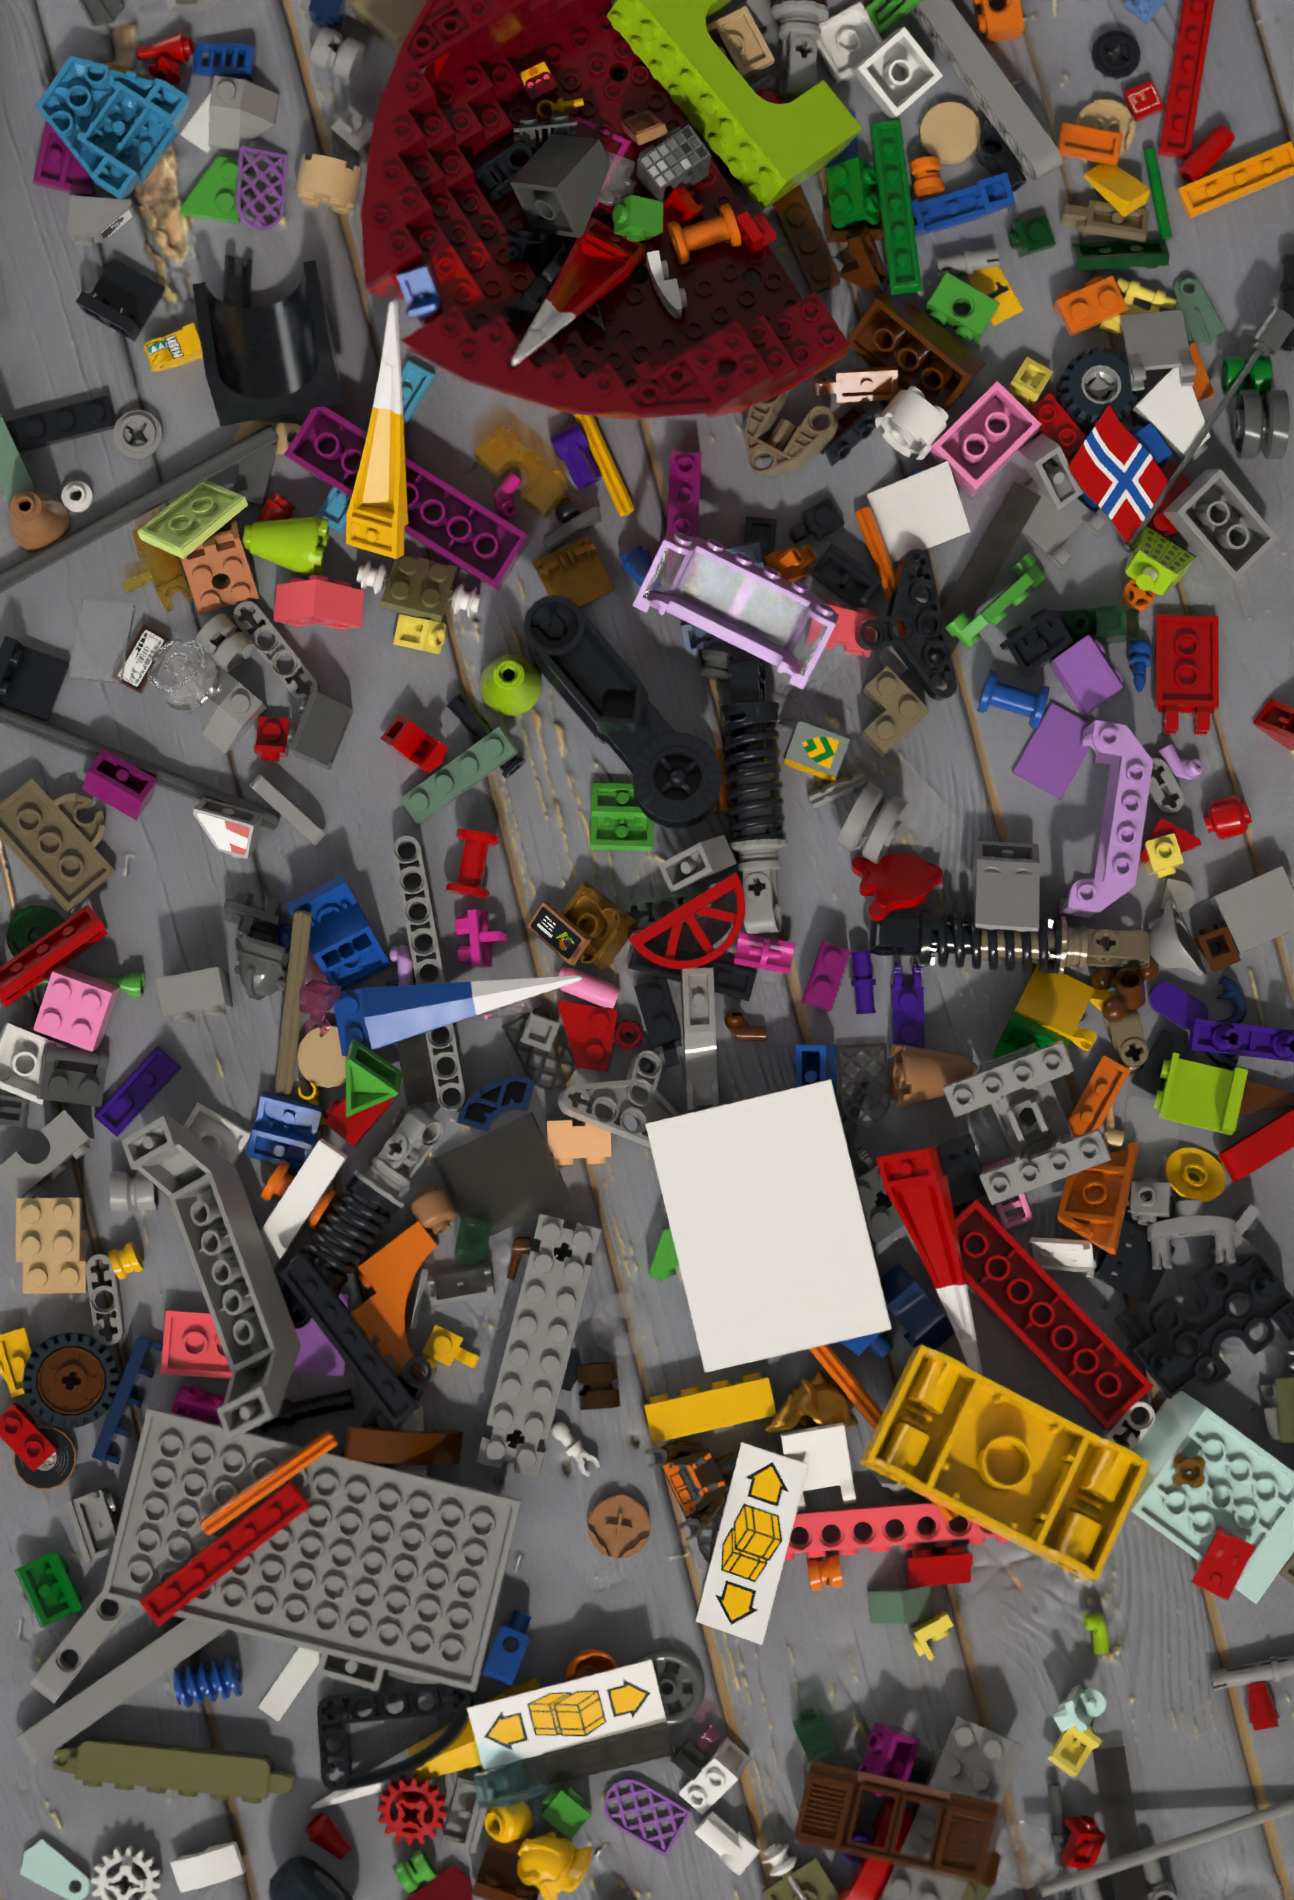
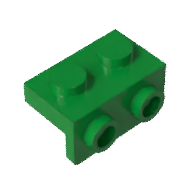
M859 157L826 168L832 225L839 229L864 219L872 225L879 223L878 211H880V203L875 192L877 176L874 168Z
M1013 1012L993 1052V1057H1000L1033 1043H1036L1038 1049L1060 1040H1063L1067 1049L1070 1039Z
M56 1550L14 1570L41 1628L82 1609L80 1603L83 1600L81 1592L76 1584H71L67 1575L69 1572L68 1564L62 1555H58Z

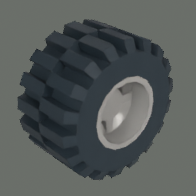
M1092 348L1088 354L1085 351L1079 353L1076 359L1073 358L1069 362L1057 384L1056 391L1059 392L1056 397L1057 402L1062 404V408L1074 422L1079 424V428L1083 432L1087 427L1090 428L1091 432L1109 404L1120 422H1122L1137 401L1138 397L1136 394L1139 390H1131L1128 361L1124 363L1120 360L1123 355L1118 352L1115 356L1111 355V349L1104 348L1102 353H1099L1098 348Z

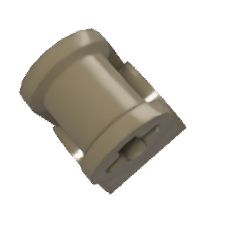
M1137 1009L1127 1010L1125 1017L1118 1022H1110L1104 1018L1106 1031L1112 1042L1118 1063L1130 1070L1140 1068L1147 1060L1149 1053ZM1130 1047L1133 1052L1138 1051L1140 1054L1136 1058V1062H1134L1132 1057L1127 1058L1125 1055Z

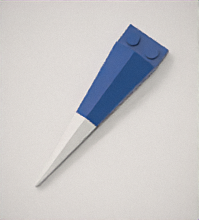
M560 976L365 987L332 994L342 1056H347L350 1042L353 1039H356L370 1050L376 1051L455 1022L578 982L582 977Z

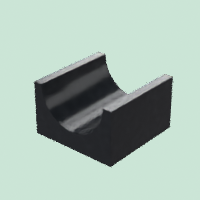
M316 260L303 262V278L291 295L278 303L266 307L240 308L231 306L213 296L205 282L192 284L205 376L221 427L344 402L329 312Z

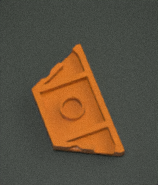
M1137 1142L1127 1143L1128 1148L1110 1153L1111 1160L1067 1176L1057 1214L1060 1223L1113 1255H1116L1139 1147Z

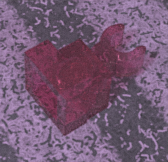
M312 979L300 988L299 1012L310 1014V1020L305 1024L306 1033L312 1031L315 1028V1024L320 1028V1037L329 1032L330 1024L325 1013L332 1009L333 1003L340 998L341 986Z

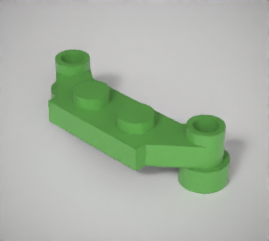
M1027 552L1010 567L1018 577L974 619L971 620L963 611L945 629L952 637L956 636L969 649L981 638V635L978 633L990 622L993 626L998 624L1008 615L1005 609L1011 603L1017 606L1030 594L1026 590L1028 587L1034 589L1046 578V575L1035 564L1037 560L1030 552Z

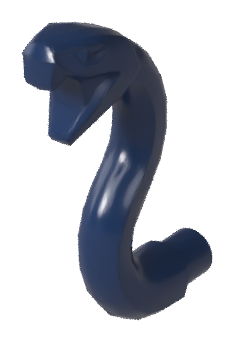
M1223 976L1218 984H1223L1224 992L1222 995L1217 996L1216 999H1231L1235 1005L1231 1016L1220 1021L1241 1024L1248 1008L1246 998L1235 981ZM1206 1052L1214 1063L1219 1066L1223 1065L1232 1071L1239 1061L1229 1054Z

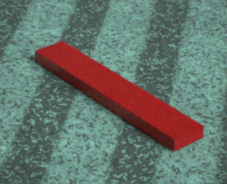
M1182 0L1158 155L1186 159L1190 155L1215 0Z
M293 1480L289 1481L139 1600V1603L159 1627L311 1506L310 1502Z

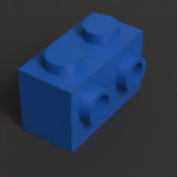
M837 1044L796 1045L793 1057L794 1068L796 1069L794 1088L832 1079L837 1100Z

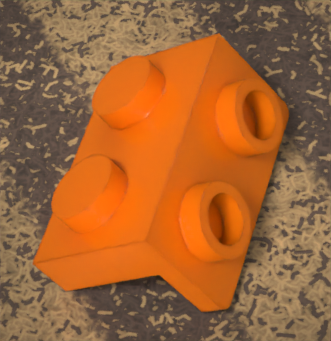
M1113 275L1105 279L1102 276H1098L1088 281L1083 289L1075 291L1072 288L1057 296L1058 300H1056L1053 309L1055 314H1060L1070 337L1127 312L1128 307Z

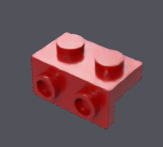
M964 1546L944 1547L945 1552L932 1553L931 1548L913 1550L912 1555H905L908 1586L912 1588L970 1583V1567H973L972 1553L969 1550H964Z

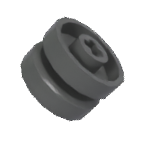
M1241 389L1236 399L1234 414V448L1237 458L1254 459L1258 455L1260 448L1266 459L1284 458L1290 427L1287 392L1285 390H1268L1262 400L1257 390Z

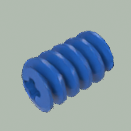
M225 1657L223 1667L221 1668L216 1660H212L210 1670H207L203 1662H200L197 1673H194L191 1665H187L186 1673L183 1676L178 1667L174 1668V1690L179 1705L182 1700L186 1707H190L193 1704L194 1698L198 1704H204L206 1694L210 1701L215 1702L218 1699L219 1692L224 1699H228L231 1695V1689L237 1697L243 1694V1680L238 1660H236L235 1665H232L229 1658Z

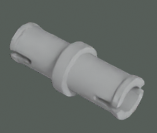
M993 247L973 252L967 249L962 250V254L935 258V264L938 265L936 266L937 276L941 278L946 272L951 275L965 272L966 275L973 274L974 270L999 267L1000 261L997 260L999 258L998 249Z

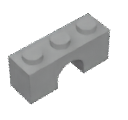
M63 1110L40 1130L50 1143V1153L43 1162L34 1164L22 1152L16 1151L0 1165V1182L15 1200L16 1198H35L43 1191L41 1185L49 1178L52 1181L57 1179L67 1170L65 1164L73 1157L78 1160L91 1149L89 1143L94 1138L71 1111Z

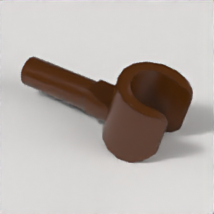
M517 1237L514 1240L512 1261L507 1278L510 1280L515 1279L520 1262V1254L530 1255V1237Z

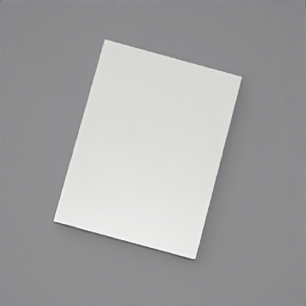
M832 1079L645 1124L705 1373L892 1329Z

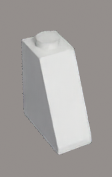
M1173 368L1132 409L1146 425L1153 424L1167 446L1181 460H1183L1206 426L1192 386H1181L1179 368ZM1209 432L1192 456L1194 460L1208 448L1205 442L1211 437Z

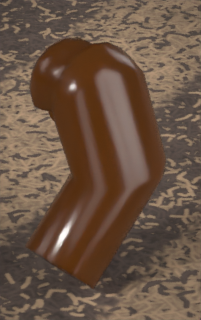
M733 1008L727 1012L724 1019L725 1026L735 1039L739 1041L766 1042V1026H750L739 1009Z

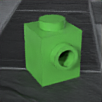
M629 195L615 203L612 214L614 234L626 236L627 240L633 242L647 241L663 232V202Z
M561 1785L557 1792L552 1788L540 1803L544 1807L541 1816L570 1840H572L591 1816L592 1809L583 1803L585 1797L572 1786L567 1790Z

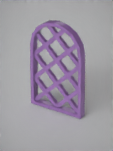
M239 147L235 203L236 211L241 221L248 227L255 230H268L274 227L282 218L285 206L287 155ZM247 153L258 154L259 156L252 160ZM244 156L249 163L242 168ZM267 156L279 158V160L273 164ZM261 158L269 165V168L264 172H261L255 164ZM281 162L282 174L276 168V166L279 165ZM251 166L259 175L252 181L244 172ZM271 170L279 178L274 184H271L265 177ZM243 177L247 185L241 189V179ZM260 179L268 187L262 193L254 185ZM281 183V191L279 195V193L275 190V187ZM249 187L257 195L251 202L243 194ZM270 191L278 199L271 206L263 197ZM240 197H241V199H242V200L245 202V204H246V206L243 207L242 209H241ZM258 200H261L267 208L261 214L253 207V204ZM280 204L279 213L277 215L273 208ZM248 208L256 217L251 222L243 214ZM268 212L275 218V221L270 225H267L262 218ZM259 220V222H260L263 226H259V225H256V224H254V223H256V222Z
M634 1778L621 1779L615 1782L607 1790L604 1799V1812L608 1820L616 1828L665 1857L692 1813L691 1810L650 1787L647 1783ZM629 1783L631 1792L619 1795L617 1786ZM633 1783L638 1784L644 1787L645 1789L635 1791ZM614 1789L616 1796L608 1798L609 1794ZM648 1793L650 1804L639 1807L636 1795ZM652 1793L664 1800L654 1803ZM632 1797L635 1808L624 1811L621 1799ZM617 1801L620 1812L610 1814L607 1803ZM667 1804L669 1816L658 1818L655 1807ZM671 1804L684 1812L673 1814ZM652 1808L654 1820L643 1822L640 1811ZM636 1812L639 1824L627 1826L625 1815ZM621 1816L623 1826L618 1824L613 1818ZM685 1816L677 1830L675 1818ZM671 1820L674 1831L662 1834L659 1823ZM656 1824L658 1835L647 1838L644 1826ZM640 1828L643 1838L630 1830ZM674 1835L666 1849L663 1838ZM660 1839L662 1850L650 1842Z

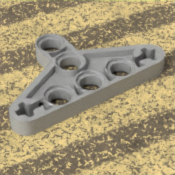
M650 1050L642 1051L632 1059L626 1080L572 1085L563 1090L558 1097L559 1108L564 1114L649 1148L651 1146L645 1124L680 1116L656 1090L662 1070V1061L657 1053ZM641 1058H647L651 1061L653 1065L652 1073L648 1074L641 1070L639 1065ZM634 1086L643 1089L645 1093V1100L643 1102H638L633 1098L632 1088ZM575 1094L576 1101L582 1104L573 1107L572 1100L568 1099V1097ZM590 1097L593 1098V1101L588 1106L584 1105L590 1101ZM597 1104H603L608 1108L609 1117L607 1120L600 1119L595 1111ZM625 1115H631L636 1119L637 1129L635 1131H630L625 1127Z

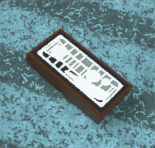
M143 624L112 678L141 694L172 640Z

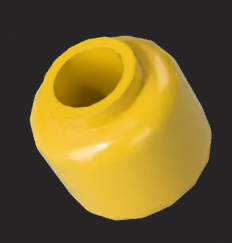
M511 1796L493 1802L491 1805L499 1804L502 1802H509L512 1800L518 1801L522 1798L517 1796ZM524 1800L505 1807H488L485 1817V1828L488 1834L496 1841L508 1843L522 1838L530 1832L532 1827V1811Z

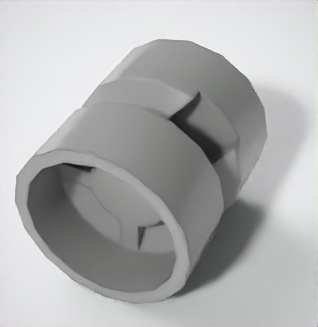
M324 26L313 45L310 63L324 70L333 68L335 75L352 81L364 59L366 44L352 37L343 39L341 32Z
M223 613L208 621L199 631L195 641L208 655L214 654V661L226 673H230L249 658L255 645L243 632L236 633L237 626Z
M111 1171L109 1178L112 1212L130 1211L133 1206H136L139 1211L158 1210L159 1188L140 1171H137L135 1176L130 1171Z

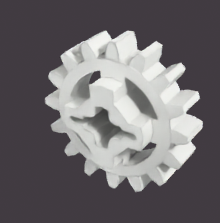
M129 1845L125 1853L122 1852L120 1847H116L114 1849V1857L106 1853L102 1857L105 1865L98 1863L95 1866L94 1870L100 1875L93 1876L91 1879V1883L98 1885V1888L92 1892V1895H101L102 1900H116L108 1891L112 1890L117 1896V1900H132L134 1893L146 1891L145 1895L139 1900H157L159 1894L154 1889L160 1888L163 1882L156 1880L155 1877L160 1874L161 1868H152L151 1865L155 1858L154 1856L147 1860L143 1858L145 1855V1849L143 1848L138 1854H134L133 1845ZM122 1862L118 1872L108 1873L114 1864ZM136 1864L139 1865V1866L143 1869V1871L145 1872V1874H142V1873L137 1869ZM125 1875L128 1876V1881L133 1883L129 1889L125 1888L124 1882H120Z

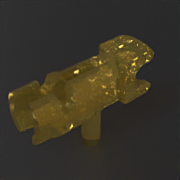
M144 525L133 530L137 556L139 559H143L145 567L143 568V573L122 582L125 591L129 593L153 582L156 592L167 612L172 611L174 608L171 597L176 592L183 593L189 602L194 601L190 586L175 556L140 540L138 530Z

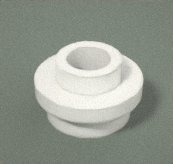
M73 481L63 488L61 499L68 510L82 512L90 507L93 501V493L86 483ZM75 491L82 493V497L78 501L71 499Z

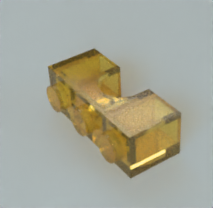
M498 425L474 451V458L497 479L511 468L525 470L530 476V481L520 493L521 500L545 520L557 504L569 493V487L566 484L568 479L558 469L554 468L551 471L543 464L544 458L533 448L525 449L520 444L521 438L510 428L504 431Z

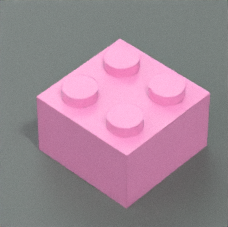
M60 966L52 971L33 1030L86 1050L94 1051L101 1045L120 987Z

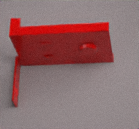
M1218 1525L1216 1533L1191 1583L1228 1601L1256 1547L1255 1543L1252 1545L1232 1535L1230 1530L1222 1526L1220 1528Z

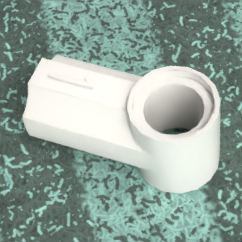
M713 1810L703 1818L694 1831L699 1838L719 1854V1858L725 1865L738 1875L744 1872L761 1851L748 1836L741 1831L737 1832Z

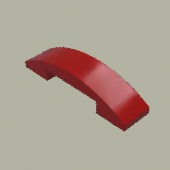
M884 1799L871 1827L875 1833L869 1845L885 1848L895 1803ZM906 1808L895 1850L897 1852H901L913 1820L914 1812ZM862 1858L849 1888L843 1887L837 1900H881L895 1865Z

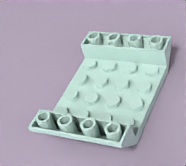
M1180 1391L1171 1399H1165L1155 1413L1153 1425L1132 1450L1142 1459L1148 1461L1150 1465L1129 1510L1199 1562L1203 1559L1218 1525L1220 1528L1222 1526L1230 1530L1232 1535L1252 1545L1255 1543L1256 1547L1234 1589L1254 1604H1257L1294 1552V1472L1210 1409L1183 1391ZM1183 1454L1189 1458H1194L1198 1455L1204 1458L1205 1466L1203 1467L1202 1476L1204 1483L1201 1487L1195 1488L1189 1484L1177 1486L1173 1483L1172 1476L1175 1474L1176 1467L1173 1459L1176 1455ZM1191 1468L1186 1469L1187 1474L1192 1472Z

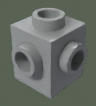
M1141 1178L1140 1182L1132 1181V1189L1129 1192L1126 1210H1130L1132 1219L1137 1220L1141 1225H1151L1157 1221L1171 1219L1173 1195L1171 1184L1159 1182L1155 1178Z

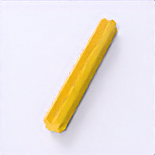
M573 414L584 433L591 455L619 516L630 515L634 512V505L594 417Z

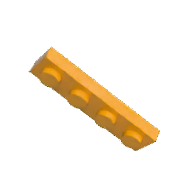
M1287 142L1178 188L1177 194L1188 219H1192L1294 176V147L1292 142Z

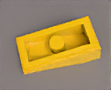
M1100 163L1084 173L1083 176L1123 217L1146 204L1151 191L1144 183L1114 165Z

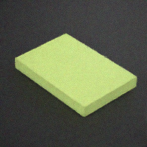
M205 480L184 492L138 530L140 540L184 559L247 507V500L245 496Z

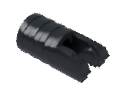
M225 255L223 302L235 307L250 308L253 260L245 258L242 264V277H234L235 257Z

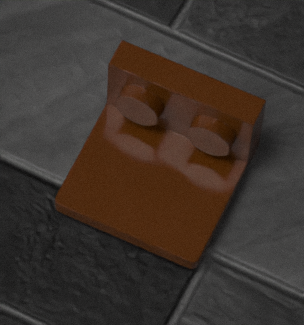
M524 1836L508 1843H501L491 1837L473 1887L472 1895L486 1900H538L540 1889L533 1884L525 1885L517 1873V1865L520 1858L518 1852L524 1840H532V1838Z

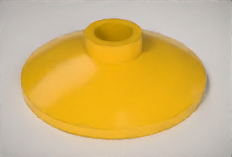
M1193 1147L1180 1148L1174 1151L1166 1161L1165 1175L1168 1183L1171 1184L1175 1192L1185 1199L1201 1200L1203 1203L1217 1199L1225 1189L1226 1175L1218 1160L1206 1151Z

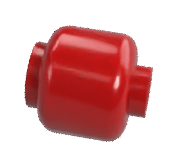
M1230 795L1210 802L1208 805L1209 814L1203 816L1208 833L1215 832L1220 840H1226L1246 833L1248 824L1252 823L1245 799L1240 800L1236 795Z

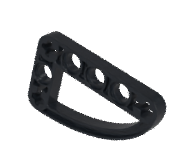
M447 1684L324 1697L317 1707L322 1783L326 1788L334 1791L358 1789L396 1779L428 1764L451 1747L465 1730L470 1720L467 1708L474 1705L473 1692ZM444 1689L443 1696H453L456 1694V1689H459L460 1693L466 1695V1700L461 1701L460 1707H457L455 1702H443L445 1709L441 1710L442 1697L439 1691ZM431 1692L434 1695L435 1704L430 1710L425 1711L420 1708L418 1700L422 1693ZM393 1695L401 1696L404 1702L402 1710L396 1714L391 1713L387 1708V1701ZM362 1698H367L372 1703V1711L365 1717L359 1716L356 1712V1704ZM346 1699H350L349 1706L346 1703ZM334 1701L335 1706H348L351 1719H347V1712L336 1713L335 1719L332 1720L331 1715H327L325 1710L330 1708L331 1702ZM455 1714L454 1719L445 1732L420 1752L390 1766L353 1775L350 1724ZM332 1734H338L343 1739V1746L336 1753H332L327 1748V1740ZM344 1756V1762H338L339 1772H344L345 1776L339 1780V1785L336 1786V1782L330 1780L329 1777L330 1774L335 1773V1762L328 1763V1757L340 1758Z

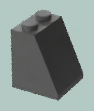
M552 134L514 176L510 184L534 231L580 238L585 232L611 164L599 139Z

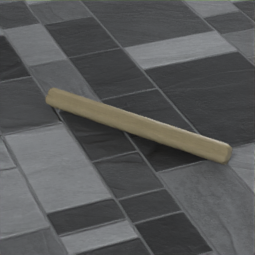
M303 910L296 911L293 916L275 1092L283 1095H290L294 1086L312 914Z

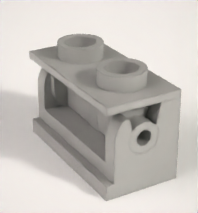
M106 1487L65 1502L84 1562L88 1563L112 1554L119 1526L115 1512L118 1511V1505L114 1494L108 1493Z

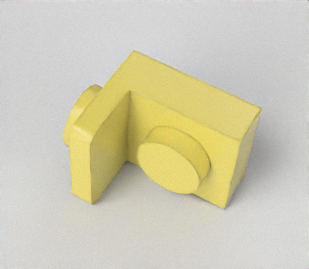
M1026 357L1007 391L1029 410L1036 404L1054 371Z
M399 614L393 645L440 654L445 641L446 624Z
M945 1610L911 1628L915 1637L910 1639L919 1657L925 1654L929 1661L934 1659L935 1657L926 1641L932 1639L935 1642L944 1638L950 1633L948 1629L954 1626Z

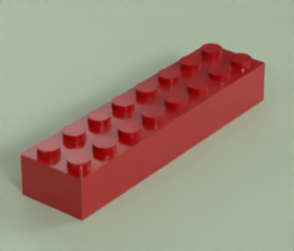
M977 1199L972 1200L954 1217L966 1284L1102 1428L1109 1430L1153 1387V1384Z

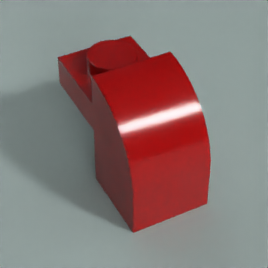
M398 714L380 738L399 755L426 774L431 773L433 769L442 764L445 754L449 750L441 741L429 736L411 720Z

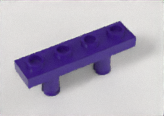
M1191 1018L1188 1049L1294 1062V1030Z

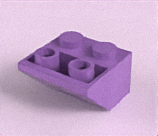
M1090 635L1084 637L1063 652L1050 664V667L1083 717L1113 699L1123 688L1121 682H1123L1121 674L1115 666L1110 667L1104 659L1106 652L1097 639L1093 641Z

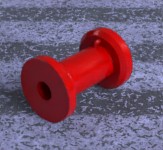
M457 829V838L464 841L457 882H449L446 885L445 891L466 897L489 899L490 892L487 888L481 887L489 846H497L500 842V837L482 831Z

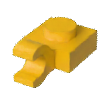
M435 1324L422 1351V1354H427L434 1360L449 1367L452 1366L454 1359L471 1368H475L480 1359L479 1355L461 1347L465 1338Z

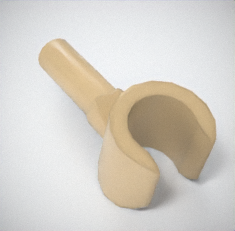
M1112 1105L1107 1114V1128L1104 1134V1141L1107 1146L1120 1148L1123 1144L1124 1131L1115 1129L1114 1105Z

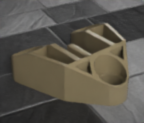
M785 392L776 396L771 401H763L752 405L744 430L748 463L757 475L769 477L803 468L828 445L836 434L838 425L833 412L826 406H816L809 411L801 426L797 428L786 419L781 418L779 420L786 401ZM820 414H826L830 417L829 424L823 429L814 427V420ZM771 455V463L768 467L758 468L756 466V460L759 457Z

